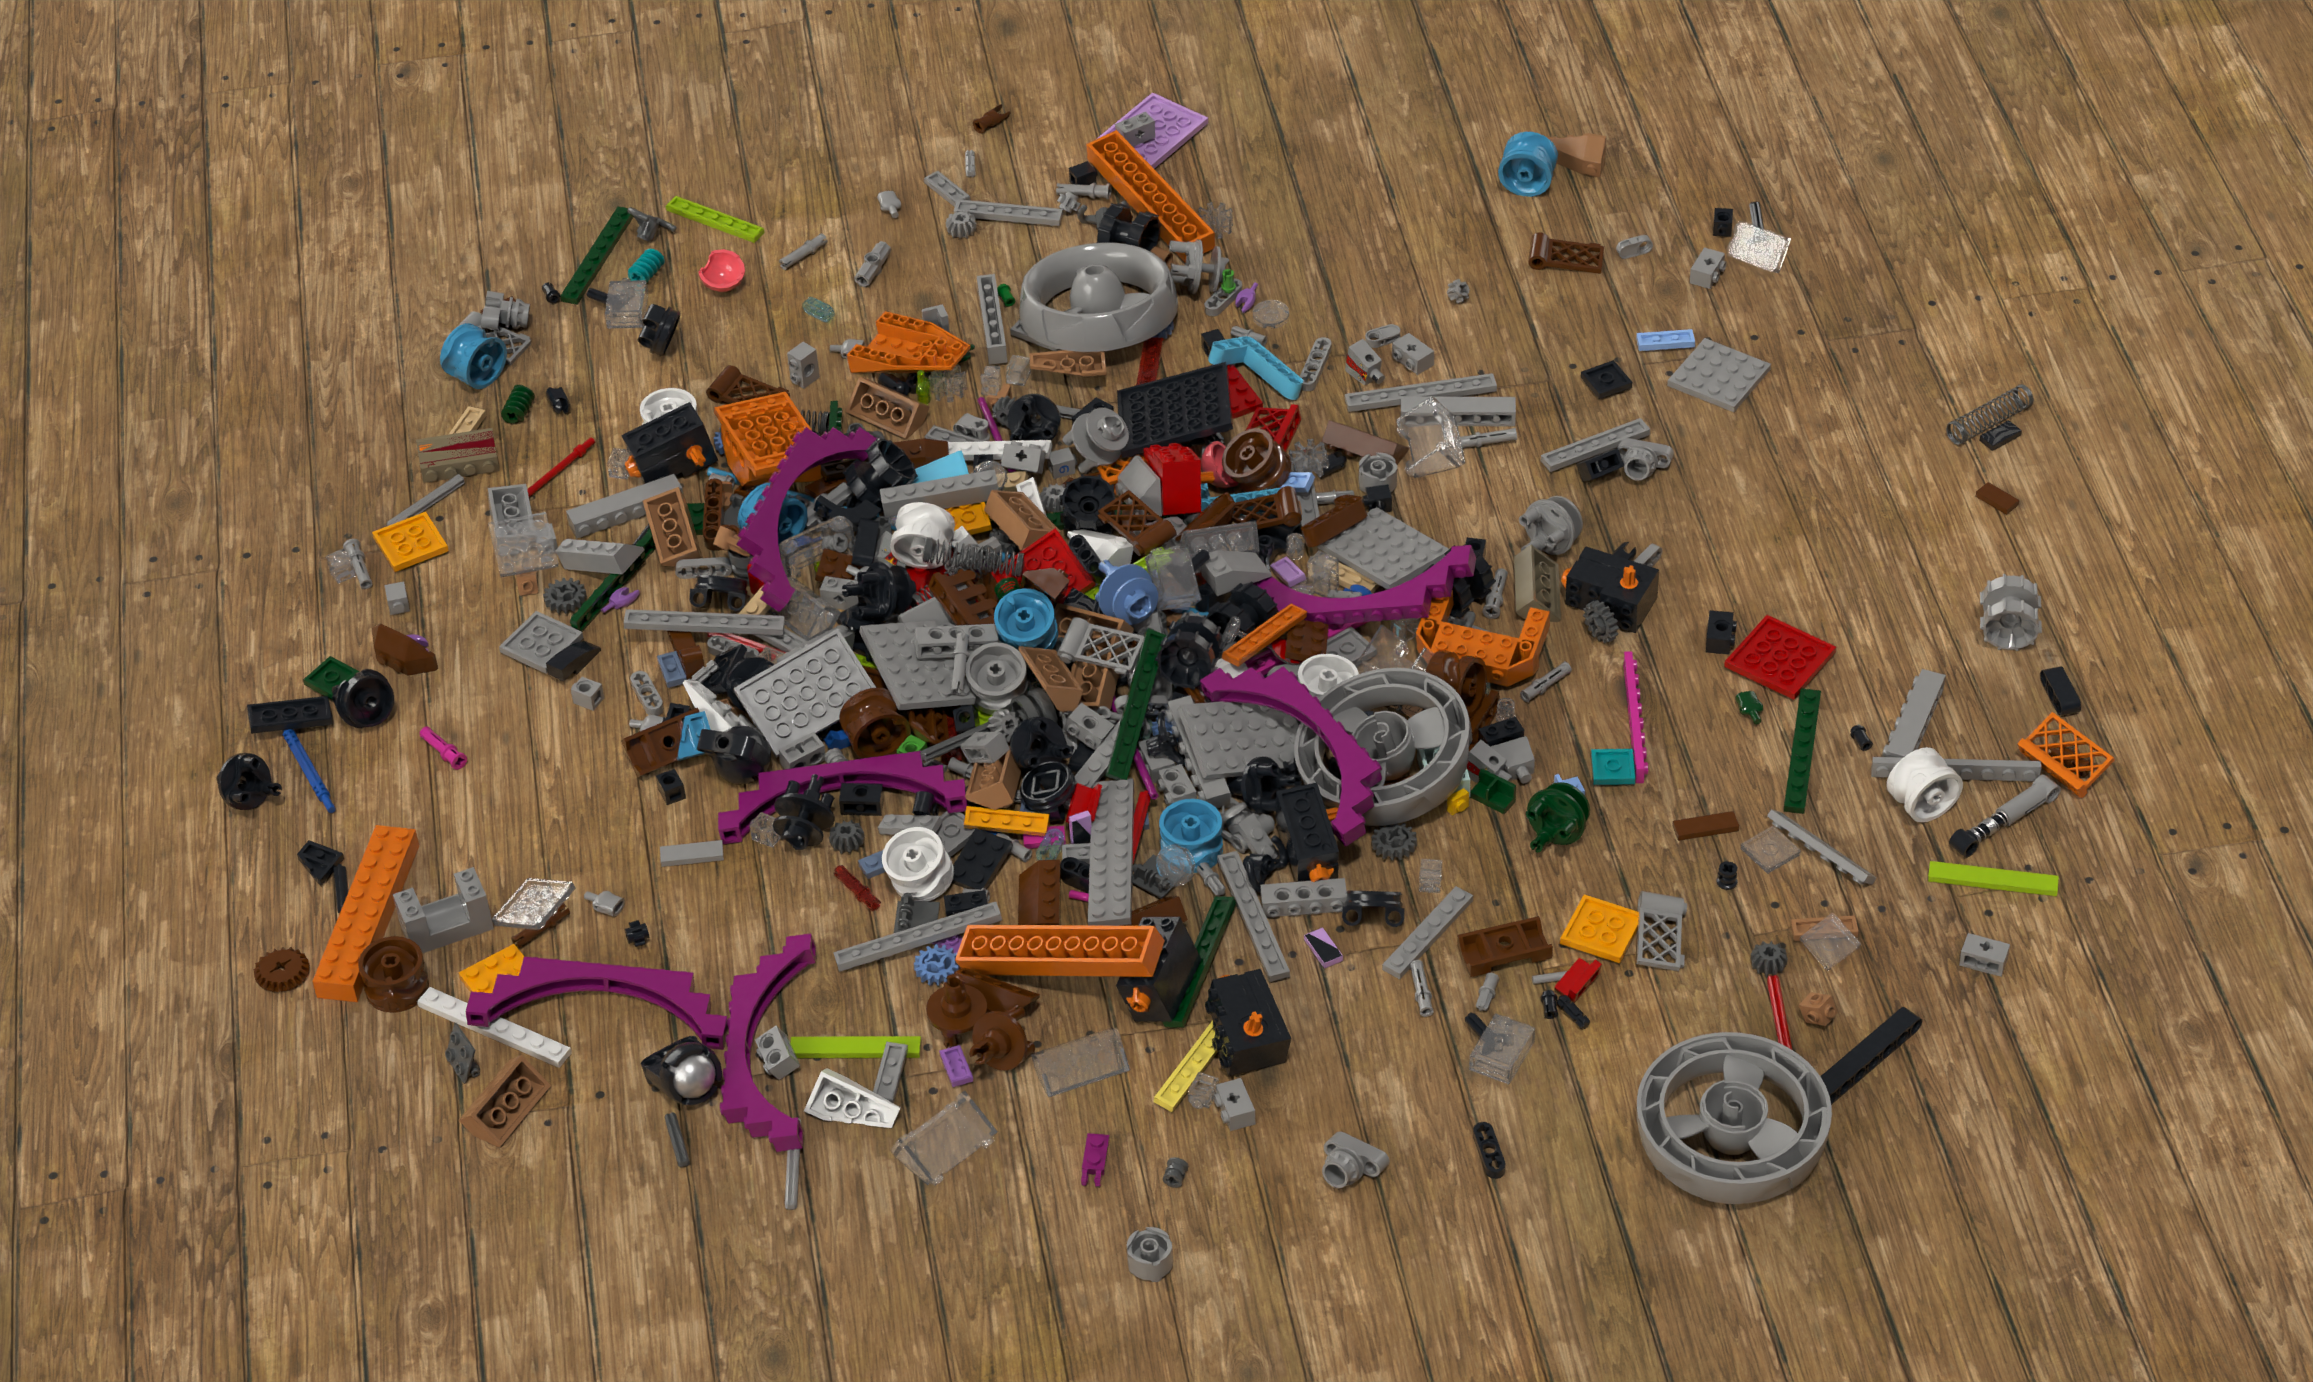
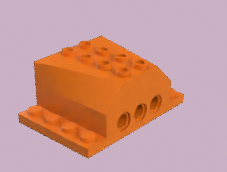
M786 392L714 407V414L721 423V440L728 466L742 487L771 483L769 479L775 471L778 472L777 465L782 458H786L784 453L790 445L793 446L794 442L792 439L798 431L802 432L806 427L811 430ZM821 465L806 471L793 483L811 482L821 479Z

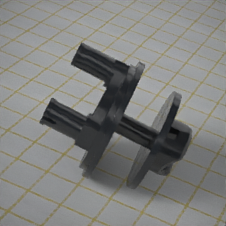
M874 562L866 572H858L857 584L842 586L843 590H847L842 591L844 597L859 596L864 598L866 606H859L857 608L858 618L873 617L877 621H887L893 613L900 615L908 611L912 603V596L917 592L915 582L910 579L904 567L894 565L889 568L883 562Z
M817 774L811 776L808 789L803 794H798L801 787L800 784L790 780L785 794L779 796L774 804L775 810L780 816L774 820L773 829L781 837V840L788 841L795 850H804L808 846L819 845L824 837L822 830L832 827L835 821V816L831 811L835 798L833 795L825 793L822 794L821 800H819V793L824 778L820 776L817 781Z

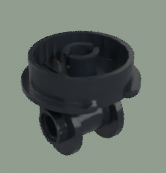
M364 669L354 674V677L349 681L344 680L340 686L335 685L332 687V700L341 719L352 727L364 728L379 725L387 719L393 709V689L386 677L378 671Z

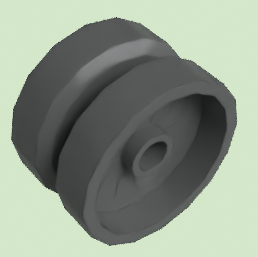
M1039 687L1028 691L1026 696L1019 695L1011 700V710L1015 712V718H1020L1018 724L1030 717L1037 716L1049 718L1058 724L1055 708L1043 689Z

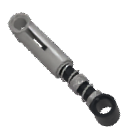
M2040 775L2031 787L1997 808L1995 814L1991 815V818H1986L1977 827H1972V829L1966 831L1958 829L1954 832L1949 840V845L1965 858L1970 857L1977 850L1982 838L1986 839V836H1991L2002 825L2010 826L2044 802H2053L2059 796L2061 787L2046 775Z

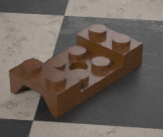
M698 707L621 740L637 778L678 761L677 756L684 718L687 715L699 713ZM665 737L673 739L674 745L669 748L664 745L663 739Z
M1539 916L1457 935V947L1470 977L1491 973V967L1527 958H1530L1531 962L1534 963L1551 959L1553 956L1552 944L1548 945L1544 937ZM1501 942H1507V943H1509L1510 945L1503 946V945H1501L1500 943H1501Z

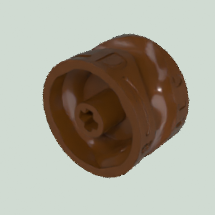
M1253 428L1239 433L1228 443L1222 456V466L1231 479L1239 482V487L1245 493L1280 488L1290 474L1291 460L1283 448L1276 441H1273V438L1267 431Z
M1437 651L1430 659L1425 672L1437 676L1453 687L1463 700L1469 717H1472L1479 709L1486 691L1487 669L1485 662L1479 657L1469 655L1463 656L1459 660V657L1454 652Z
M869 688L856 693L847 700L839 714L840 724L855 753L862 759L897 753V749L911 733L908 720L900 715L901 710H898L889 690L884 688Z
M391 936L374 941L361 953L358 967L364 983L366 999L377 1010L389 1013L409 1010L418 1005L417 1001L429 988L428 976L423 971L425 963L418 944L405 937Z

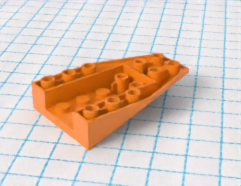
M885 311L876 321L877 336L867 347L856 344L847 354L851 373L948 371L957 365L971 347L968 343L932 322Z

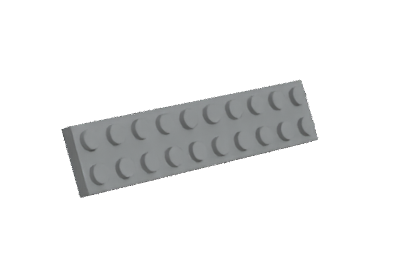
M1133 778L1096 782L1092 787L1093 789L1097 784L1102 785L1095 819L1091 823L1088 925L1119 926L1128 925L1132 922Z

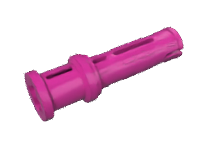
M428 726L421 729L420 737L436 749L444 761L450 762L453 769L459 770L465 766L467 756L464 753L458 752L455 745L446 743Z

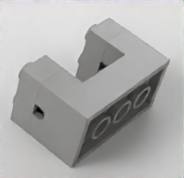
M474 867L454 873L458 894L423 906L420 905L413 888L393 894L404 937L418 944L422 953L494 929L487 896Z

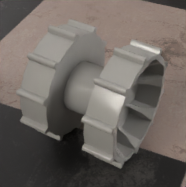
M2006 574L1992 581H1987L1984 591L1980 592V604L1983 605L1984 616L1980 617V629L1984 633V642L1988 641L1996 646L1998 650L2015 649L2019 651L2020 648L2026 647L2029 644L2034 645V640L2037 638L2038 633H2042V621L2038 619V608H2041V596H2038L2037 583L2033 584L2025 579L2024 575L2006 576Z

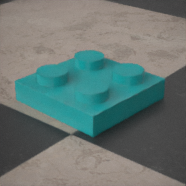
M1591 749L1593 785L1635 784L1633 749Z

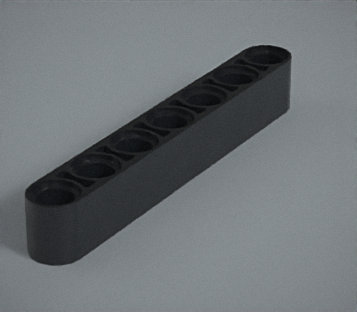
M1906 1007L1900 1008L1820 1077L1829 1093L1831 1105L1913 1036L1921 1027L1922 1018Z

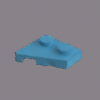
M705 711L685 716L677 756L678 761L705 754L697 750L701 729L710 730Z

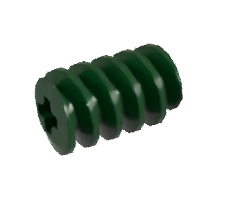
M515 385L501 411L503 420L510 424L522 422L535 399L534 392L523 385Z

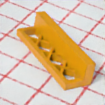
M966 806L964 828L966 829L977 828L986 831L1047 836L1048 827H1050L1049 814Z

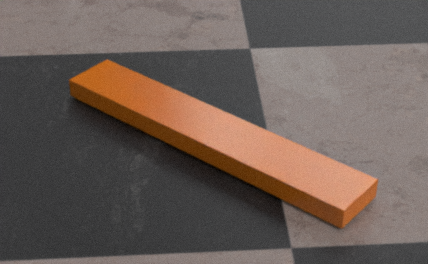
M1289 604L1222 653V659L1239 667L1305 619L1307 611Z

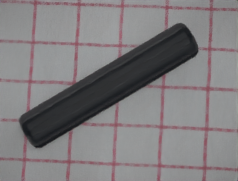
M338 864V866L333 868L338 913L341 912L348 894L346 867L342 866V864Z

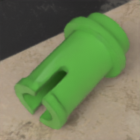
M1225 269L1222 272L1223 283L1221 288L1225 293H1232L1236 288L1234 271Z

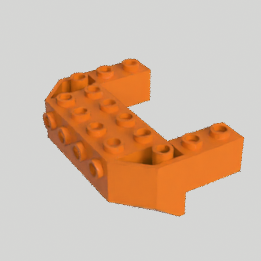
M1453 590L1451 597L1431 599L1429 617L1421 618L1416 631L1417 650L1427 665L1432 656L1439 650L1454 652L1459 657V660L1466 655L1483 659L1486 665L1487 682L1507 687L1533 676L1539 668V655L1550 627V611L1530 607L1520 637L1515 638L1447 623L1453 608Z

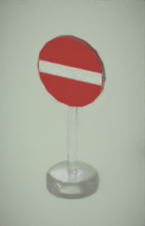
M1233 616L1228 622L1223 635V642L1230 644L1237 635L1243 638L1248 635L1239 631L1241 621L1238 617ZM1276 639L1272 644L1266 646L1272 650L1278 659L1287 664L1300 665L1303 662L1285 658L1286 640Z

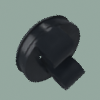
M651 304L642 320L644 326L638 337V342L650 348V353H656L659 357L663 356L675 333L681 316L680 311L673 310L670 306L666 310V308Z
M702 574L696 576V584L694 589H690L689 596L690 603L693 606L707 608L712 601V592L728 593V607L736 612H740L750 601L751 597L747 595V580ZM703 594L704 601L703 603L698 604L697 597L698 595ZM738 598L742 599V606L740 608L735 607V601Z
M1055 761L1045 762L1031 769L1025 775L1020 786V794L1030 809L1038 811V813L1049 814L1050 822L1063 820L1065 818L1063 804L1072 796L1076 787V779L1066 764ZM1041 784L1043 785V787H1044V789H1045V790H1043V791H1040V785H1041Z
M1348 890L1345 893L1347 894L1345 906L1342 907V918L1349 926L1360 923L1362 919V906L1385 907V921L1391 927H1398L1404 922L1405 908H1403L1401 902V892ZM1349 910H1355L1358 913L1357 921L1349 922L1347 920L1346 914ZM1392 911H1397L1401 915V920L1397 924L1389 921V914Z

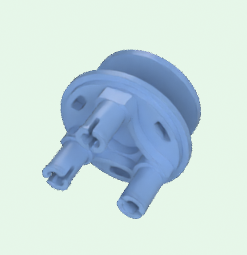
M1103 560L1105 564L1101 562L1099 570L1106 575V578L1103 580L1099 592L1095 596L1101 611L1107 616L1123 619L1129 625L1138 624L1146 620L1153 613L1158 602V591L1152 583L1149 573L1141 566L1135 564L1118 567L1113 566L1109 560Z

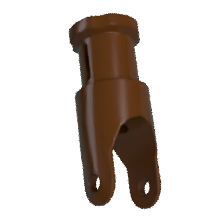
M1002 104L984 113L983 117L974 119V129L978 133H983L988 127H993L1007 119L1011 112L1009 111L1005 114L997 113L1002 108Z
M2060 747L2059 749L2050 748L2051 753L2049 752V755L2051 757L2060 756ZM2063 747L2064 755L2075 754L2073 749ZM2079 758V767L2091 766L2090 759ZM2075 759L2064 760V766L2066 768L2076 767ZM2081 771L2079 773L2082 777H2086L2090 771Z

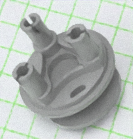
M1197 239L1195 242L1170 241L1169 252L1185 253L1186 255L1185 265H1171L1170 273L1174 283L1187 286L1190 294L1195 295L1198 290L1201 272L1209 273L1210 292H1215L1218 282H1223L1222 272L1230 261L1228 258L1221 257L1220 247H1214L1210 264L1202 263L1203 246L1200 239Z
M1097 408L1091 413L1079 416L1074 421L1072 429L1064 435L1063 442L1067 446L1074 443L1076 449L1085 458L1078 465V469L1081 473L1087 474L1095 466H1105L1114 463L1121 455L1120 450L1128 442L1129 432L1124 420L1117 413L1107 408Z
M1552 496L1548 499L1533 502L1527 508L1525 514L1519 517L1520 524L1525 527L1530 538V543L1523 546L1521 551L1530 545L1551 555H1560L1568 551L1572 547L1574 540L1581 534L1583 528V521L1578 508L1569 499L1562 496Z

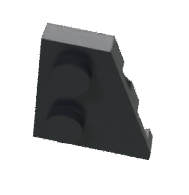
M310 840L297 853L298 860L319 885H323L333 873V868L344 860L342 852Z

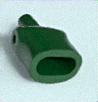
M1754 691L1738 693L1735 696V700L1739 706L1740 713L1742 715H1750L1755 725L1760 724L1761 718L1759 713L1763 712V704L1759 701Z

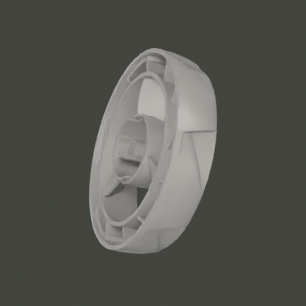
M1091 243L1055 252L1037 262L1025 274L1021 288L1019 317L1024 331L1034 340L1044 345L1075 352L1109 351L1138 344L1160 333L1174 319L1178 310V299L1170 270L1167 264L1156 254L1128 244ZM1121 282L1136 285L1150 294H1125ZM1072 287L1069 296L1070 309L1059 311L1045 306L1053 296Z
M1384 668L1361 673L1346 679L1329 689L1319 698L1321 706L1324 709H1328L1333 715V719L1336 722H1341L1345 731L1351 733L1361 748L1364 747L1368 751L1370 758L1373 761L1377 760L1382 767V780L1370 788L1374 794V807L1362 814L1366 821L1365 826H1386L1419 817L1443 803L1460 785L1468 764L1472 729L1463 700L1454 688L1444 680L1420 670ZM1390 705H1410L1426 709L1408 720L1396 712L1390 711L1374 712V715L1369 717L1365 713L1372 709ZM1301 722L1294 743V756L1300 776L1305 785L1317 782L1324 806L1327 809L1339 808L1342 791L1341 780L1333 776L1323 764L1327 745L1320 736ZM1440 747L1431 762L1418 773L1398 783L1383 786L1385 781L1398 779L1409 771L1414 761L1416 749Z
M1734 1032L1711 1033L1680 1042L1662 1053L1650 1065L1638 1089L1637 1124L1639 1136L1649 1160L1656 1170L1660 1171L1673 1184L1692 1195L1712 1202L1724 1204L1753 1203L1776 1197L1791 1188L1794 1189L1809 1176L1819 1162L1830 1132L1832 1118L1830 1096L1817 1071L1803 1057L1790 1048L1776 1041L1752 1034ZM1723 1073L1724 1080L1714 1083L1703 1094L1700 1101L1699 1115L1665 1116V1104L1680 1086L1700 1076ZM1763 1079L1786 1092L1797 1105L1803 1119L1798 1133L1782 1122L1767 1118L1768 1104L1764 1095L1759 1091ZM1703 1132L1707 1142L1715 1150L1724 1154L1738 1155L1752 1149L1759 1160L1730 1162L1714 1159L1696 1152L1681 1140Z

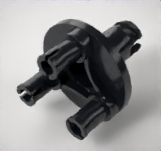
M1026 394L1018 398L1009 410L1008 426L1012 433L1010 441H1052L1060 429V412L1055 403L1046 396ZM1036 413L1039 414L1040 419H1037V418H1036V416H1037Z
M748 657L739 661L731 669L726 682V691L734 706L747 712L733 689L773 666L772 662L762 657Z
M1030 717L1022 721L1016 727L1011 737L1010 750L1015 763L1026 772L1038 767L1042 763L1051 761L1061 762L1063 758L1068 759L1072 756L1069 752H1073L1071 746L1066 745L1062 729L1056 722L1046 717Z
M239 753L230 757L224 763L216 778L218 789L224 802L238 810L254 809L267 796H279L281 792L277 790H282V786L279 783L271 782L270 770L265 761L251 753Z
M1263 756L1253 758L1245 767L1243 776L1229 778L1227 786L1231 795L1243 796L1247 807L1253 813L1261 815L1276 811V791L1284 790L1287 787L1301 786L1302 781H1295L1301 779L1300 775L1281 773L1278 764L1273 759Z

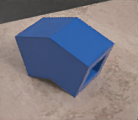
M830 730L824 739L828 748L843 749L851 746L844 730Z

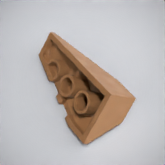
M1585 133L1582 136L1576 137L1573 135H1567L1565 138L1547 137L1557 149L1558 159L1556 164L1583 175L1601 176L1605 166L1606 136Z
M1062 350L1029 353L1030 369L1087 378L1107 376L1104 351L1075 352Z

